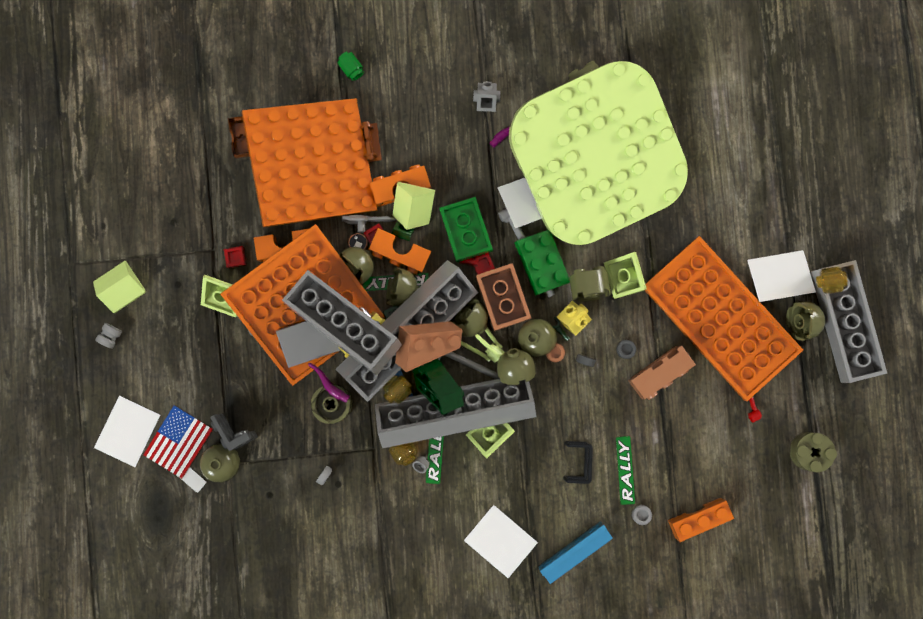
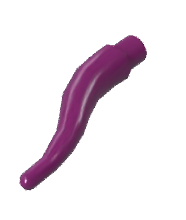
M511 126L499 131L489 144L493 148L499 143L501 144L509 136V128Z
M309 363L308 366L313 368L320 376L323 386L334 398L347 403L350 396L333 386L321 369Z

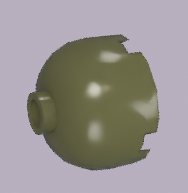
M355 246L346 248L339 253V256L361 285L371 277L374 264L372 261L373 256L368 250Z
M395 267L392 271L395 274L394 278H389L386 299L390 301L386 303L393 306H401L419 286H417L416 278L410 271Z
M472 298L467 303L468 306L464 310L462 308L452 320L455 325L462 329V336L472 337L478 333L482 334L487 329L488 312L479 300Z
M812 302L794 303L793 307L788 308L786 323L788 328H792L793 333L791 335L797 340L804 341L817 337L823 331L825 316L821 308Z
M531 319L520 328L518 343L521 349L531 356H546L556 347L557 332L548 321Z
M516 348L509 349L500 356L497 362L498 378L504 384L519 385V381L526 380L528 382L535 377L536 368L533 358L526 351Z
M222 444L210 446L203 452L200 458L201 472L210 481L225 482L232 479L238 472L240 464L238 452L236 450L229 451Z

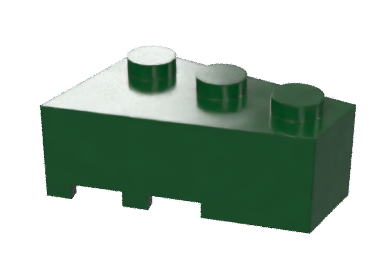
M438 358L413 369L417 389L443 415L464 406L462 398L464 397V392L462 388L457 385Z

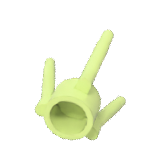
M488 327L485 332L493 341L491 345L478 334L475 335L487 348L485 350L487 354L461 341L463 347L480 355L488 362L492 360L496 363L500 356L505 353L501 349L503 346L496 340Z

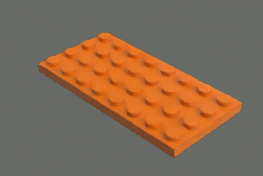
M700 236L645 284L647 288L645 290L646 293L744 401L752 398L803 351L801 346Z

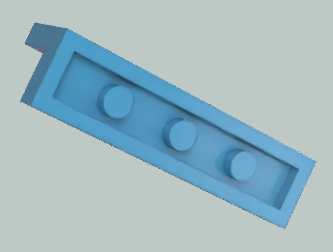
M600 521L538 566V568L551 584L613 538Z

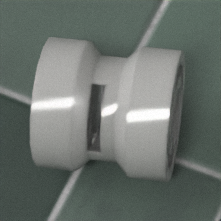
M104 323L102 332L97 335L95 341L113 349L115 340L120 337L122 331L110 324Z

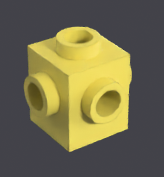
M571 301L557 316L562 325L575 336L592 320L587 314L589 310L583 304L578 305L574 301Z

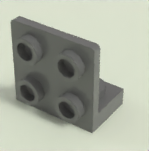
M215 414L210 417L212 428L219 432L221 436L222 446L225 449L228 448L229 451L239 449L258 438L255 431L249 432L245 430L234 434L224 414Z

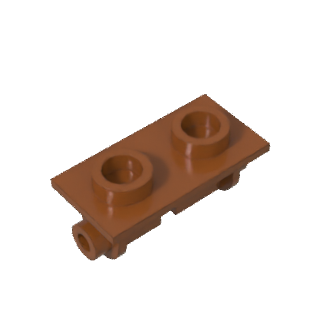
M362 122L361 129L367 152L364 156L367 157L368 162L382 160L377 123Z

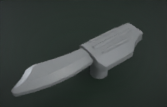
M342 216L343 222L357 224L359 233L365 232L367 221H397L395 218L388 216Z

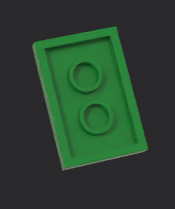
M476 197L439 208L456 263L493 251Z
M549 230L514 242L535 296L570 283L569 276Z

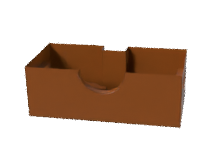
M243 117L228 118L233 156L235 158L250 156L247 153L249 150Z

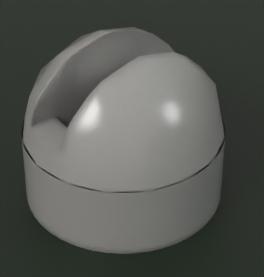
M419 456L412 465L417 472L425 473L430 463L429 460H426L425 456Z

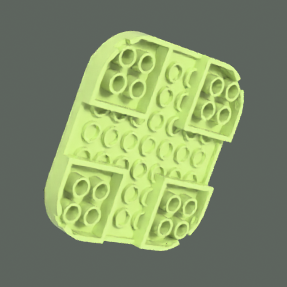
M618 61L602 65L527 101L517 110L509 128L510 147L532 192L545 226L555 237L570 244L584 245L595 242L668 207L681 195L687 181V162L658 88L651 75L645 69L631 62Z

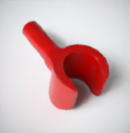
M752 397L749 399L752 412L748 413V417L754 423L761 419L762 414L757 409Z

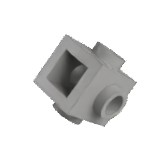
M488 81L478 83V90H474L473 102H477V111L496 112V102H500V91H497V83Z

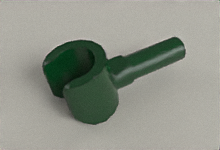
M554 317L558 324L553 326V328L568 341L570 339L569 336L560 327L558 318Z

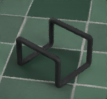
M565 441L564 444L568 447L585 448L584 477L563 476V479L567 483H591L592 445L587 442Z

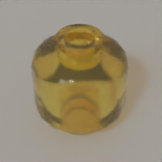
M840 267L822 269L820 276H816L817 287L822 288L825 294L842 292L844 287L847 286L846 272L842 271Z
M394 375L383 386L385 391L383 396L391 404L393 402L401 404L412 393L410 388L412 385L403 375Z
M413 442L389 448V453L397 465L407 466L416 460L418 451Z

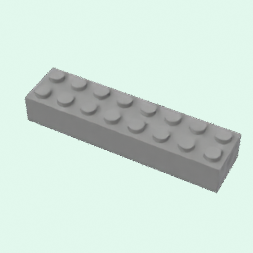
M447 260L381 326L398 338L399 326L449 322L478 291L460 268ZM395 353L376 376L349 355L336 368V371L368 402L401 367L395 363Z
M500 379L461 386L464 392V397H462L464 406L444 415L423 394L375 404L377 431L382 448L536 417V410L529 381L522 380L519 381V385H507L502 383Z

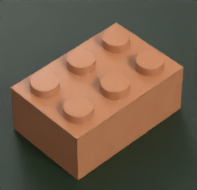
M513 263L476 275L493 331L531 319Z

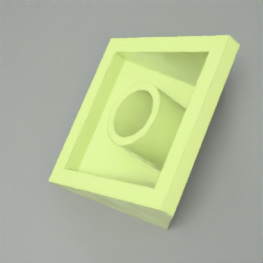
M397 182L392 216L407 230L429 224L435 190Z
M636 252L604 262L614 299L647 289Z
M123 261L93 282L96 296L113 313L118 312L146 293V290L126 261Z
M204 275L201 305L237 317L220 295L233 284Z
M508 423L470 430L466 436L488 458L515 431Z

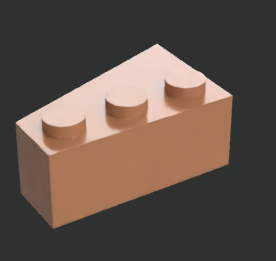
M451 321L399 326L398 339L402 346L396 352L395 363L405 372H408L459 349L461 346L462 329Z
M675 346L628 381L641 399L647 398L650 400L658 394V390L670 386L674 379L685 375L696 364L683 346Z

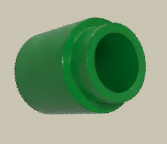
M344 52L339 56L337 64L348 79L351 78L352 81H356L365 73L363 66L352 52Z

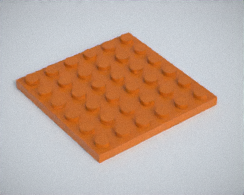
M356 98L242 110L263 227L377 211V205L370 186L372 178L367 157L364 156L367 152Z
M316 224L220 294L292 386L314 370L308 366L309 363L319 367L339 352L337 351L288 368L276 330L305 320L292 311L282 299L307 270L357 308L363 307L369 314L375 312L381 318H385V315Z

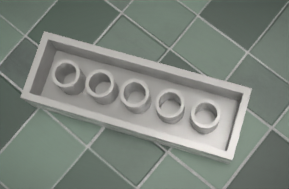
M856 260L811 271L819 306L825 316V327L840 382L852 383L887 374Z
M309 270L305 272L282 299L292 311L376 376L402 346L396 336Z

